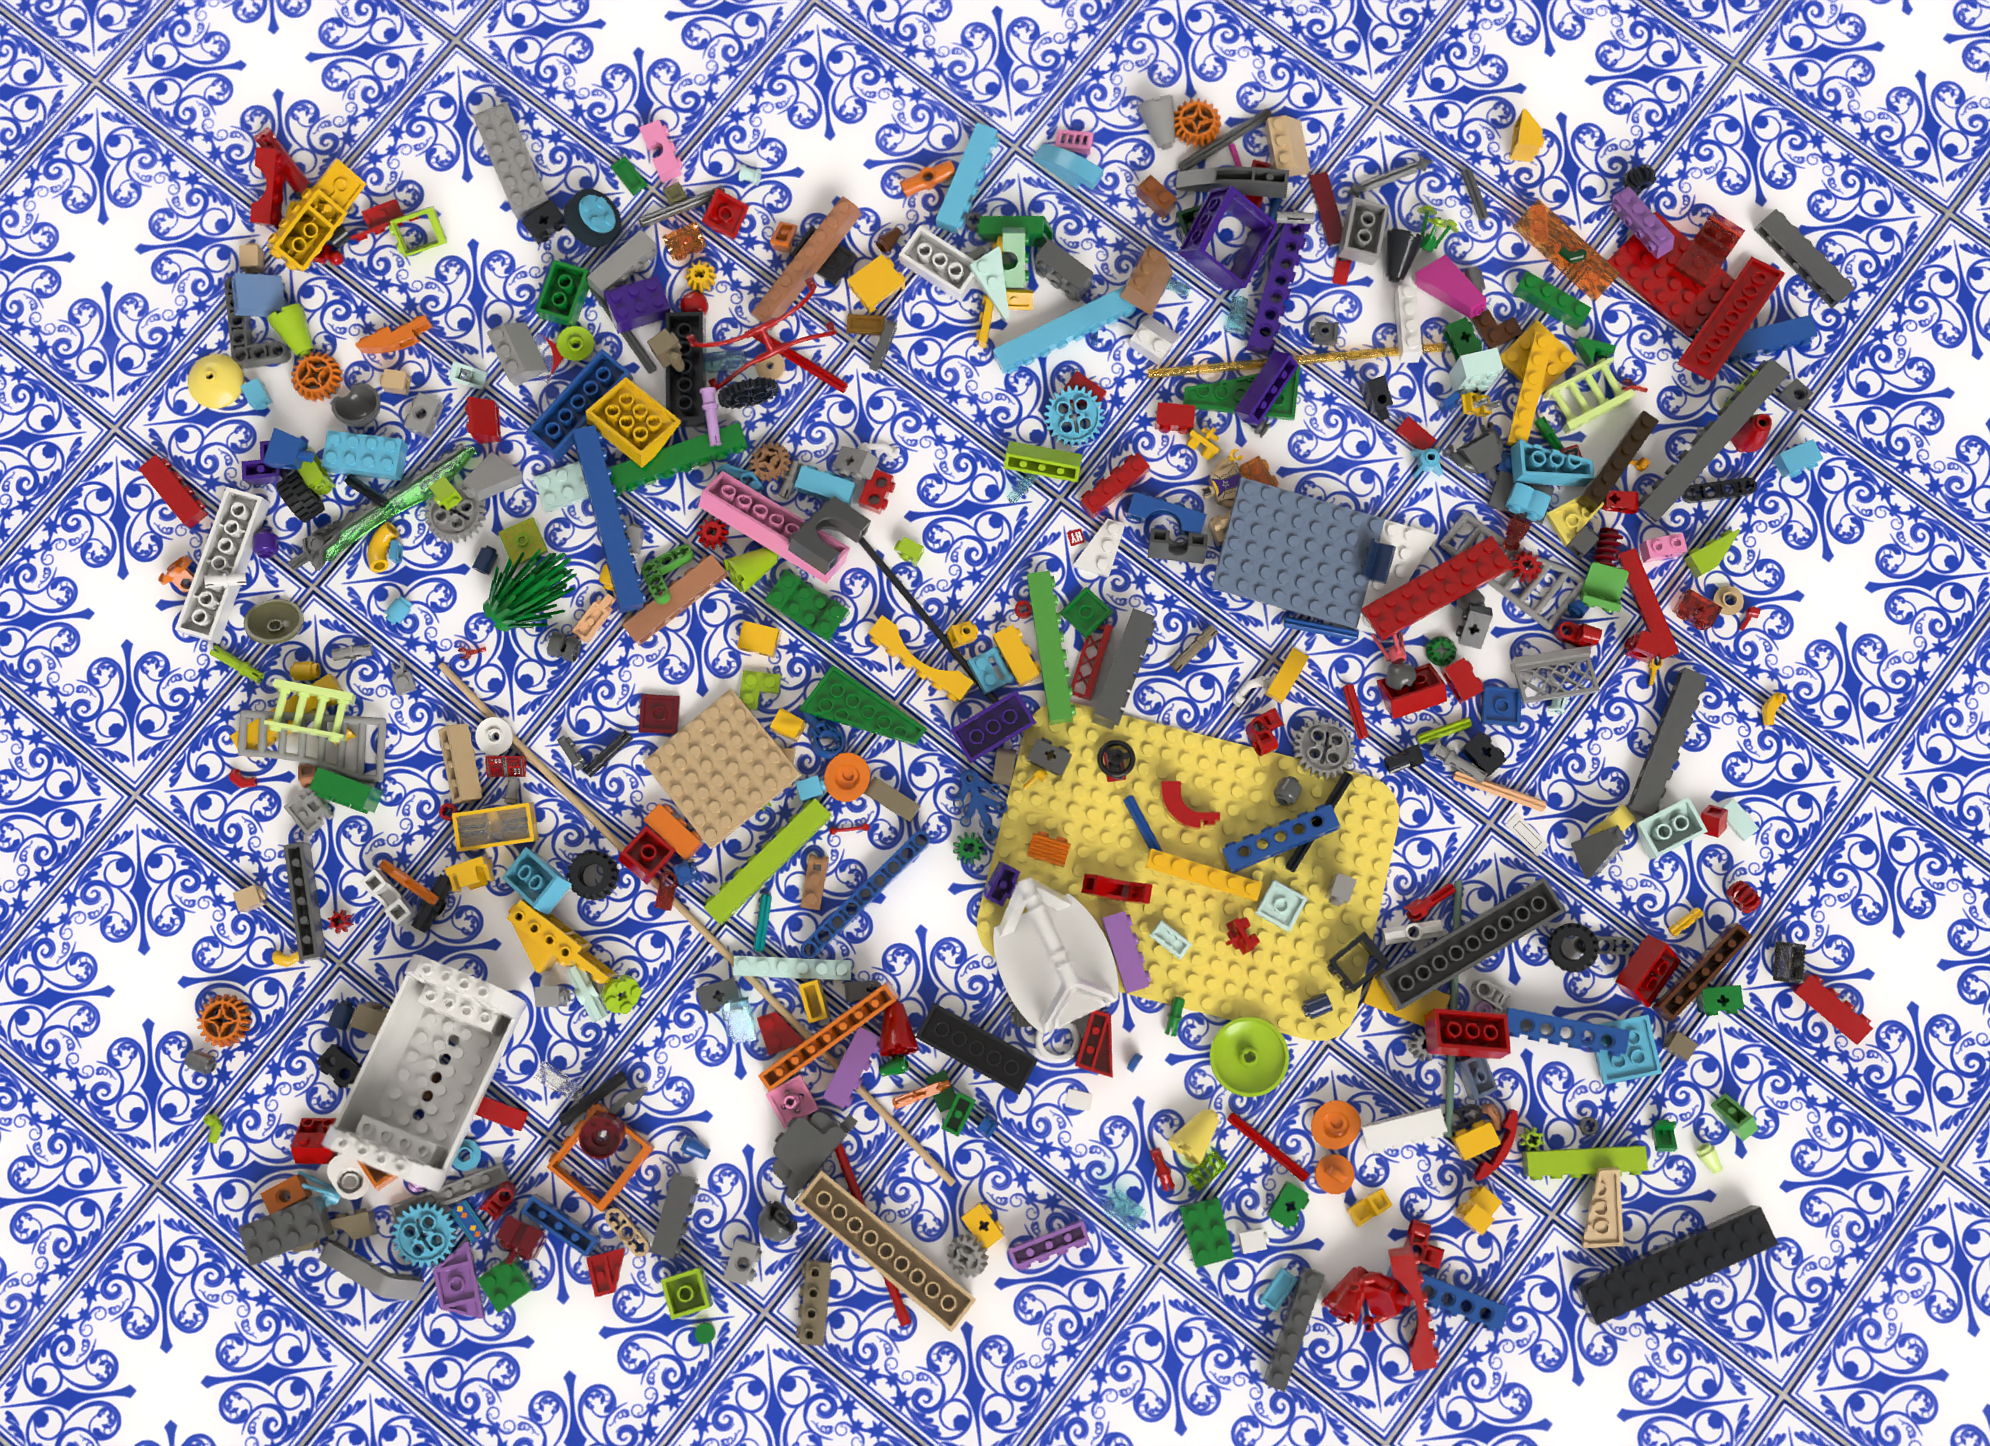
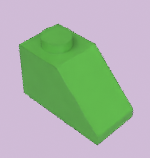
M1726 1093L1711 1104L1712 1109L1728 1129L1743 1142L1758 1130L1754 1116Z

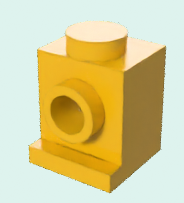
M970 620L952 625L946 631L953 649L974 642L978 638L977 635L979 633L977 626L972 624Z

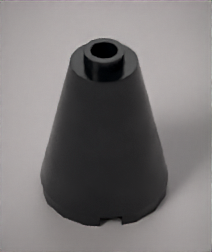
M1388 229L1385 274L1389 278L1388 281L1399 283L1400 280H1404L1424 242V236L1417 233L1415 237L1411 234V231L1403 229H1391V231Z

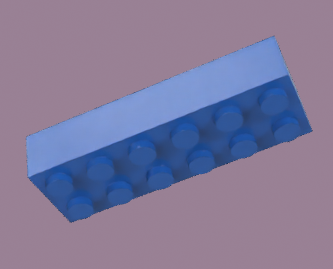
M601 349L526 432L549 454L560 461L574 445L572 430L589 426L586 419V410L622 379L627 377L632 381L634 378L630 371Z

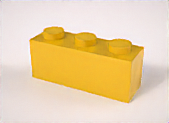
M1012 624L993 634V640L1020 688L1038 679L1041 668L1037 661L1033 662L1030 655H1032L1028 644H1023L1021 640L1023 635L1020 629H1015Z

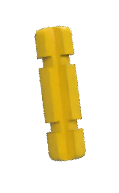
M1695 907L1690 913L1679 919L1676 924L1671 925L1668 928L1669 933L1672 936L1679 935L1681 930H1685L1696 922L1697 919L1701 918L1704 915L1699 907Z

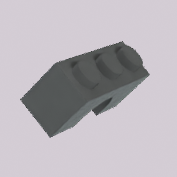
M1151 528L1147 558L1204 564L1208 535L1189 532L1187 540L1175 542L1170 538V530Z

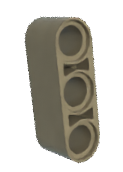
M877 777L872 779L864 792L867 796L910 823L921 807Z

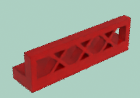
M1106 624L1097 628L1104 631L1102 638L1094 641L1092 635L1085 639L1071 684L1073 696L1088 701L1091 700L1113 629L1112 625ZM1094 645L1097 654L1089 659L1086 649ZM1088 663L1092 669L1091 673L1083 677L1080 668ZM1083 681L1086 686L1085 693L1075 692V684Z

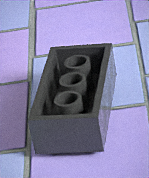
M322 1196L313 1197L238 1227L250 1266L260 1264L334 1234Z

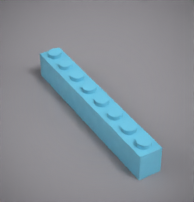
M1124 286L993 349V356L1002 373L1008 372V374H1011L1022 365L1032 364L1040 356L1043 358L1050 355L1051 351L1057 348L1058 350L1065 348L1071 341H1079L1085 337L1084 335L1090 332L1092 334L1096 333L1101 327L1107 324L1108 326L1112 325L1123 316L1125 318L1131 316L1136 310V306L1119 297Z

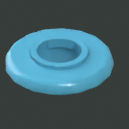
M464 1139L452 1165L461 1171L474 1169L481 1159V1150L478 1144L470 1139ZM463 1149H467L470 1152V1158L467 1161H463L460 1157Z

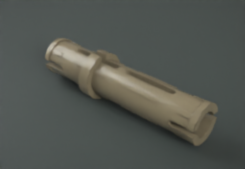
M1209 625L1170 663L1172 669L1179 673L1199 651L1207 647V644L1218 634V631L1212 625Z

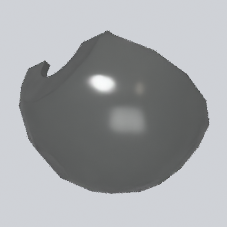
M359 382L351 386V391L347 396H337L333 399L331 406L335 417L346 426L364 427L378 416L381 409L380 395L374 387Z

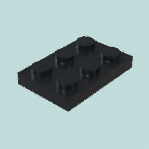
M811 226L790 254L791 258H795L816 231L815 227ZM838 244L816 274L837 287L856 261L857 255Z

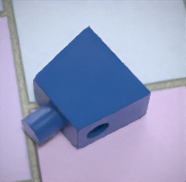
M274 428L263 462L271 468L299 470L302 467L303 461L313 462L315 453L307 450L308 444L302 439Z

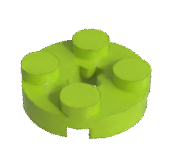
M620 975L621 978L616 980L613 978L606 983L601 997L603 998V1005L610 1012L627 1014L639 1000L642 989L633 977ZM624 991V994L619 997L618 994Z

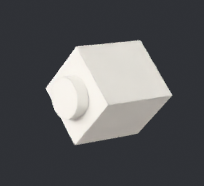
M1261 1227L1237 1232L1243 1254L1267 1249L1266 1244H1269L1267 1231L1263 1232Z

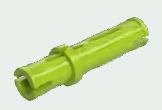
M218 645L213 647L216 651L211 649V656L238 671L239 675L246 676L257 684L261 682L259 678L264 679L265 674L253 668L249 662H243Z

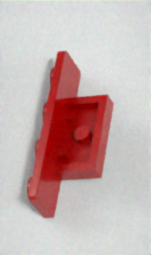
M397 198L361 211L369 230L350 237L352 240L357 239L359 242L367 239V234L374 232L377 235L385 232L384 228L391 225L390 220L404 215ZM420 216L409 219V221L412 222L414 220H417L420 218Z

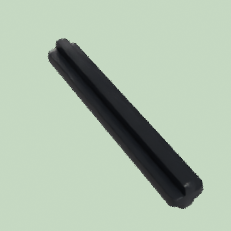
M619 1071L559 1116L561 1124L567 1126L590 1109L593 1104L595 1105L626 1082V1075Z

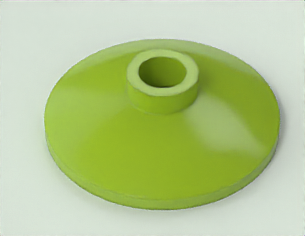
M571 326L564 329L557 338L559 353L570 361L584 360L594 350L595 343L592 334L580 326ZM574 345H579L578 348H573Z

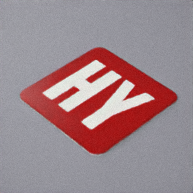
M1081 529L1067 532L1071 546L1085 543Z

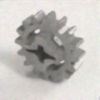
M960 1234L947 1247L950 1251L946 1255L951 1257L948 1263L954 1264L952 1269H958L959 1275L965 1273L966 1278L970 1275L975 1278L988 1266L986 1261L989 1259V1256L985 1255L987 1248H982L983 1242L978 1243L976 1236L971 1239L970 1234L966 1236Z

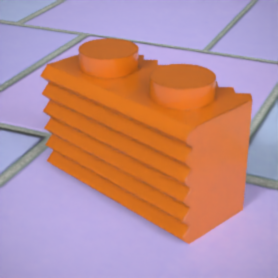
M1038 831L1037 834L1033 833L1027 857L1064 867L1071 844L1067 843L1068 839L1057 836L1056 839L1049 837L1048 833Z

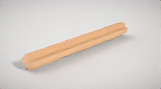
M1456 770L1453 775L1455 781L1542 812L1546 808V801L1484 779L1482 784L1459 770Z

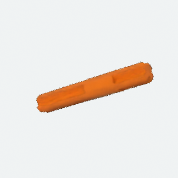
M382 860L379 864V868L432 906L436 905L439 901L437 895L389 861Z

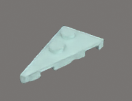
M998 246L971 263L969 268L1005 322L1009 319L1001 248Z

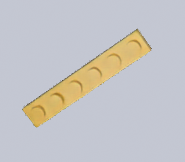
M998 236L997 242H993L992 250L1000 246L1003 259V236ZM984 294L982 305L985 306V310L980 313L979 323H982L981 329L977 330L976 340L979 341V347L987 348L994 309L991 300L987 294Z
M1150 849L1145 868L1255 902L1258 901L1262 882L1155 849Z

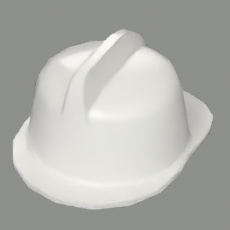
M340 1154L329 1162L327 1167L328 1178L343 1198L356 1200L367 1192L369 1179L357 1160Z

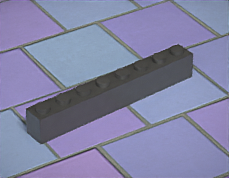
M1688 668L1679 670L1628 802L1627 808L1631 813L1645 819L1658 813L1660 809L1658 805L1659 800L1664 797L1667 790L1665 788L1666 782L1673 775L1672 766L1679 759L1680 753L1678 751L1680 745L1682 746L1686 740L1687 735H1685V732L1693 722L1691 716L1693 711H1696L1699 706L1700 700L1698 698L1700 693H1703L1707 683H1705L1707 676Z

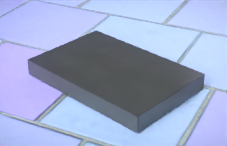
M1500 470L1488 507L1531 521L1523 513H1512L1505 506L1515 483H1513V474ZM1525 484L1534 490L1544 492L1552 497L1553 488L1545 485ZM1545 515L1540 521L1537 520L1531 522L1542 525L1545 519Z

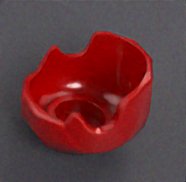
M696 291L684 295L680 302L682 312H703L705 316L709 308L706 297Z

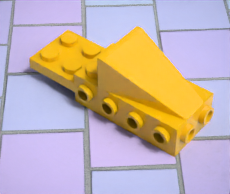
M334 159L315 186L307 188L302 193V199L299 202H290L285 218L279 223L280 228L276 233L273 232L267 240L266 247L270 249L269 253L275 258H281L285 261L284 265L291 271L304 272L311 265L314 257L321 252L326 241L333 236L336 228L343 223L345 216L348 214L346 211L367 184L339 159Z
M521 899L509 909V915L506 919L512 923L537 973L550 971L555 963L558 962L562 966L576 965L580 970L588 971L592 974L591 978L599 984H604L613 978H617V973L588 952L592 944L553 914L549 913V915L538 911L525 899Z

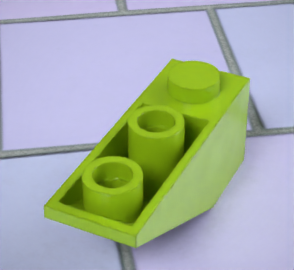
M1729 529L1722 533V538L1717 541L1713 538L1704 543L1706 547L1702 549L1696 547L1688 552L1689 556L1684 561L1695 579L1713 570L1720 564L1739 534V529L1733 532Z

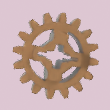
M770 441L768 446L762 443V448L756 447L758 452L751 454L754 459L750 460L752 464L750 468L754 472L753 474L763 482L767 479L770 483L772 478L778 481L779 475L785 476L784 470L789 471L787 465L791 464V461L788 459L790 454L778 442L774 445Z

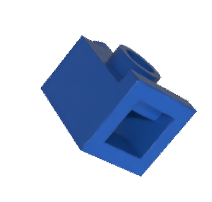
M685 861L673 866L681 886H686L701 879L694 861Z

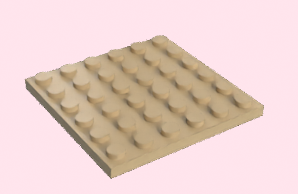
M732 688L643 761L710 849H714L801 776V773Z

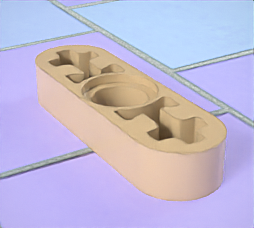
M615 1207L606 1212V1223L635 1256L642 1257L650 1251V1242L622 1209ZM611 1213H619L618 1220L620 1222L625 1220L626 1223L618 1229L616 1226L620 1224L616 1220L611 1221ZM625 1226L633 1229V1235L630 1238L624 1237L622 1233ZM638 1235L639 1238L636 1239V1241L639 1244H645V1246L643 1247L645 1251L643 1252L641 1250L638 1252L636 1250L638 1245L635 1242L630 1244L629 1241L633 1240Z

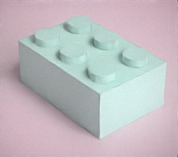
M1498 348L1460 356L1448 374L1453 393L1457 391L1462 395L1475 390L1483 392L1490 389L1503 370Z

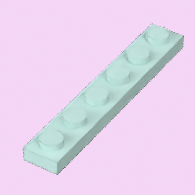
M734 956L733 976L851 981L852 961Z

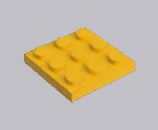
M1538 320L1500 355L1502 365L1520 382H1522L1535 332L1553 335ZM1555 336L1540 395L1578 359Z

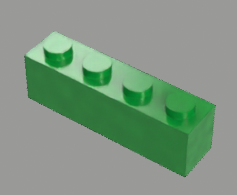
M1529 271L1525 272L1512 293L1576 331L1584 323L1592 307Z

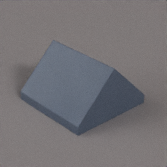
M1467 1057L1455 1062L1469 1100H1478L1498 1090L1487 1058Z

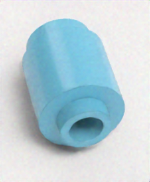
M402 596L398 599L395 598L384 612L387 615L385 618L394 625L396 622L400 624L411 611L412 604Z

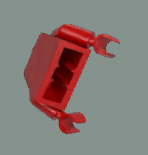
M1370 1271L1368 1274L1362 1275V1278L1356 1275H1352L1349 1278L1350 1291H1359L1361 1285L1370 1313L1375 1315V1317L1364 1316L1362 1325L1368 1323L1365 1326L1366 1332L1373 1331L1375 1323L1379 1322L1380 1324L1399 1315L1404 1306H1410L1412 1302L1411 1295L1403 1293L1401 1284L1397 1279L1388 1277L1381 1272Z

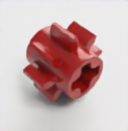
M343 909L340 914L337 911H333L334 915L328 918L331 923L329 928H336L335 933L340 934L341 929L344 932H348V927L354 925L350 919L353 915H346V910ZM338 920H343V924L338 923Z

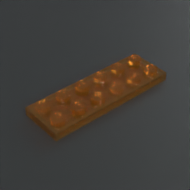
M1539 199L1534 202L1513 226L1522 237L1594 302L1620 275L1611 264ZM1565 246L1571 252L1584 249L1587 252V256L1584 261L1571 264L1561 257L1558 252Z

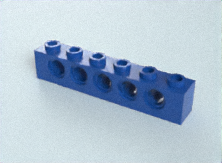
M1319 805L1315 808L1316 811L1311 813L1307 811L1302 812L1294 820H1283L1279 822L1277 827L1272 828L1269 826L1262 829L1260 834L1255 836L1254 834H1249L1243 837V841L1238 843L1233 841L1226 844L1222 851L1231 873L1339 830L1340 823L1332 805ZM1315 818L1322 821V824L1318 827L1311 824V821ZM1295 826H1302L1304 831L1301 834H1296L1293 828ZM1278 833H1283L1286 839L1279 842L1275 839V836ZM1259 841H1266L1268 846L1265 849H1260L1257 847V843ZM1247 848L1250 851L1249 855L1245 857L1239 855L1240 849Z
M1513 1008L1506 1009L1509 1036L1519 1038L1520 1034L1528 1035V1040L1539 1042L1540 1038L1548 1039L1547 1043L1560 1045V1042L1568 1043L1567 1047L1580 1049V1046H1586L1588 1051L1600 1053V1049L1607 1050L1608 1055L1620 1057V1053L1626 1054L1630 1030ZM1524 1019L1529 1020L1531 1024L1530 1029L1527 1031L1522 1030L1520 1026L1521 1021ZM1544 1023L1549 1024L1551 1028L1550 1032L1546 1035L1540 1030L1541 1025ZM1563 1027L1570 1029L1571 1034L1568 1038L1561 1036L1560 1032ZM1583 1031H1588L1591 1035L1588 1042H1583L1581 1039ZM1605 1034L1609 1035L1611 1039L1610 1044L1607 1046L1601 1043V1038Z
M1390 1264L1387 1276L1396 1279L1395 1277H1393L1392 1268ZM1422 1273L1424 1284H1420L1421 1290L1426 1285L1431 1287V1292L1427 1295L1428 1303H1426V1306L1438 1310V1307L1446 1309L1445 1313L1454 1317L1460 1314L1465 1316V1321L1475 1325L1478 1321L1484 1324L1483 1328L1495 1332V1329L1502 1331L1509 1307ZM1400 1282L1403 1293L1410 1294L1409 1291ZM1448 1292L1450 1299L1448 1302L1443 1303L1441 1297L1444 1293ZM1464 1300L1469 1302V1307L1466 1310H1462L1460 1307L1461 1302ZM1486 1307L1488 1314L1486 1317L1481 1318L1480 1310Z

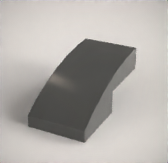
M640 1087L629 1092L619 1099L608 1112L618 1116L628 1102L636 1105L648 1088Z

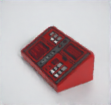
M485 756L487 777H526L527 758L524 756Z

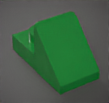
M1580 336L1574 342V348L1587 367L1593 362L1594 355L1600 359H1609L1615 353L1616 345Z

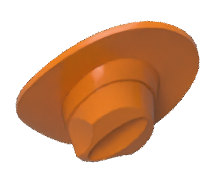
M846 752L835 756L825 771V787L828 793L838 801L850 802L856 800L865 792L870 782V769L867 762L854 753Z
M1333 1100L1323 1104L1315 1112L1311 1122V1132L1315 1141L1322 1147L1331 1150L1341 1149L1350 1145L1357 1138L1361 1129V1118L1357 1110L1351 1104L1341 1100Z

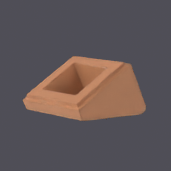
M310 764L298 766V781L303 788L311 785L318 766Z

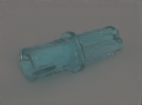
M1028 473L1020 482L1018 481L1016 483L1017 486L1008 494V501L1015 504L1025 493L1029 492L1028 489L1039 479L1038 476Z

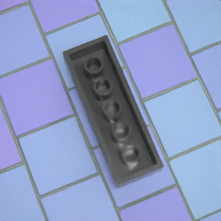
M1133 608L1094 711L1092 723L1113 730L1114 725L1119 726L1124 710H1121V707H1126L1130 696L1127 690L1131 691L1137 677V675H1134V672L1138 674L1143 661L1140 655H1145L1150 642L1147 638L1151 639L1156 623L1153 622L1154 615Z

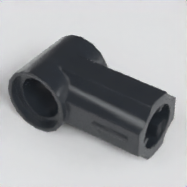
M1419 744L1384 758L1389 774L1408 767L1413 768L1426 762Z

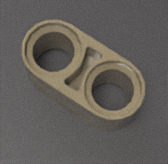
M997 748L992 783L1011 786L1017 750Z

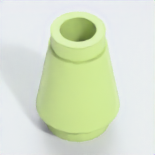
M1704 1143L1697 1147V1157L1713 1174L1723 1170L1714 1146H1711L1710 1143Z

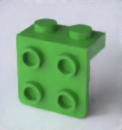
M1595 561L1592 562L1580 593L1581 601L1584 602L1585 606L1591 608L1598 606L1609 613L1614 611L1620 612L1622 607L1620 598L1629 572L1614 566L1604 565Z

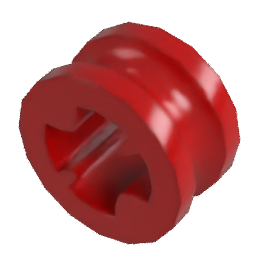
M1025 600L1017 602L1015 614L1018 618L1026 619L1031 615L1032 608L1029 602ZM1024 605L1027 606L1026 610H1028V612H1023V614H1020V609H1018V607H1023Z
M451 803L443 804L439 809L440 817L446 821H453L452 816L445 815V812H447L445 810L449 808L453 809L451 813H459L458 808Z

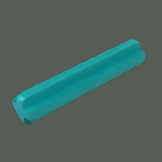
M769 894L761 895L754 951L763 952L765 948L772 896Z

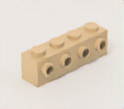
M468 724L444 726L438 730L452 804L473 803L483 797Z

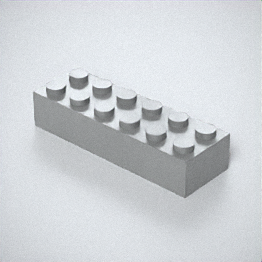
M504 102L472 115L517 220L529 216L549 202V198L508 103Z

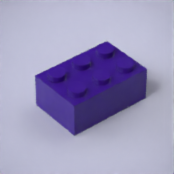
M658 276L604 291V301L617 334L665 320V313H670V305Z

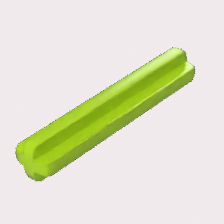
M1467 717L1418 734L1416 739L1419 745L1468 729L1472 727V722Z

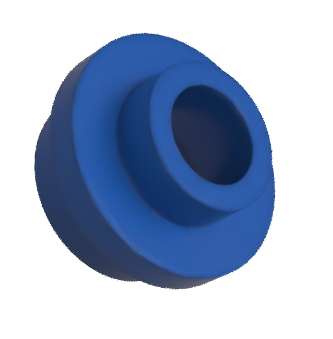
M1576 600L1568 604V613L1573 618L1581 619L1585 615L1586 607L1582 602Z

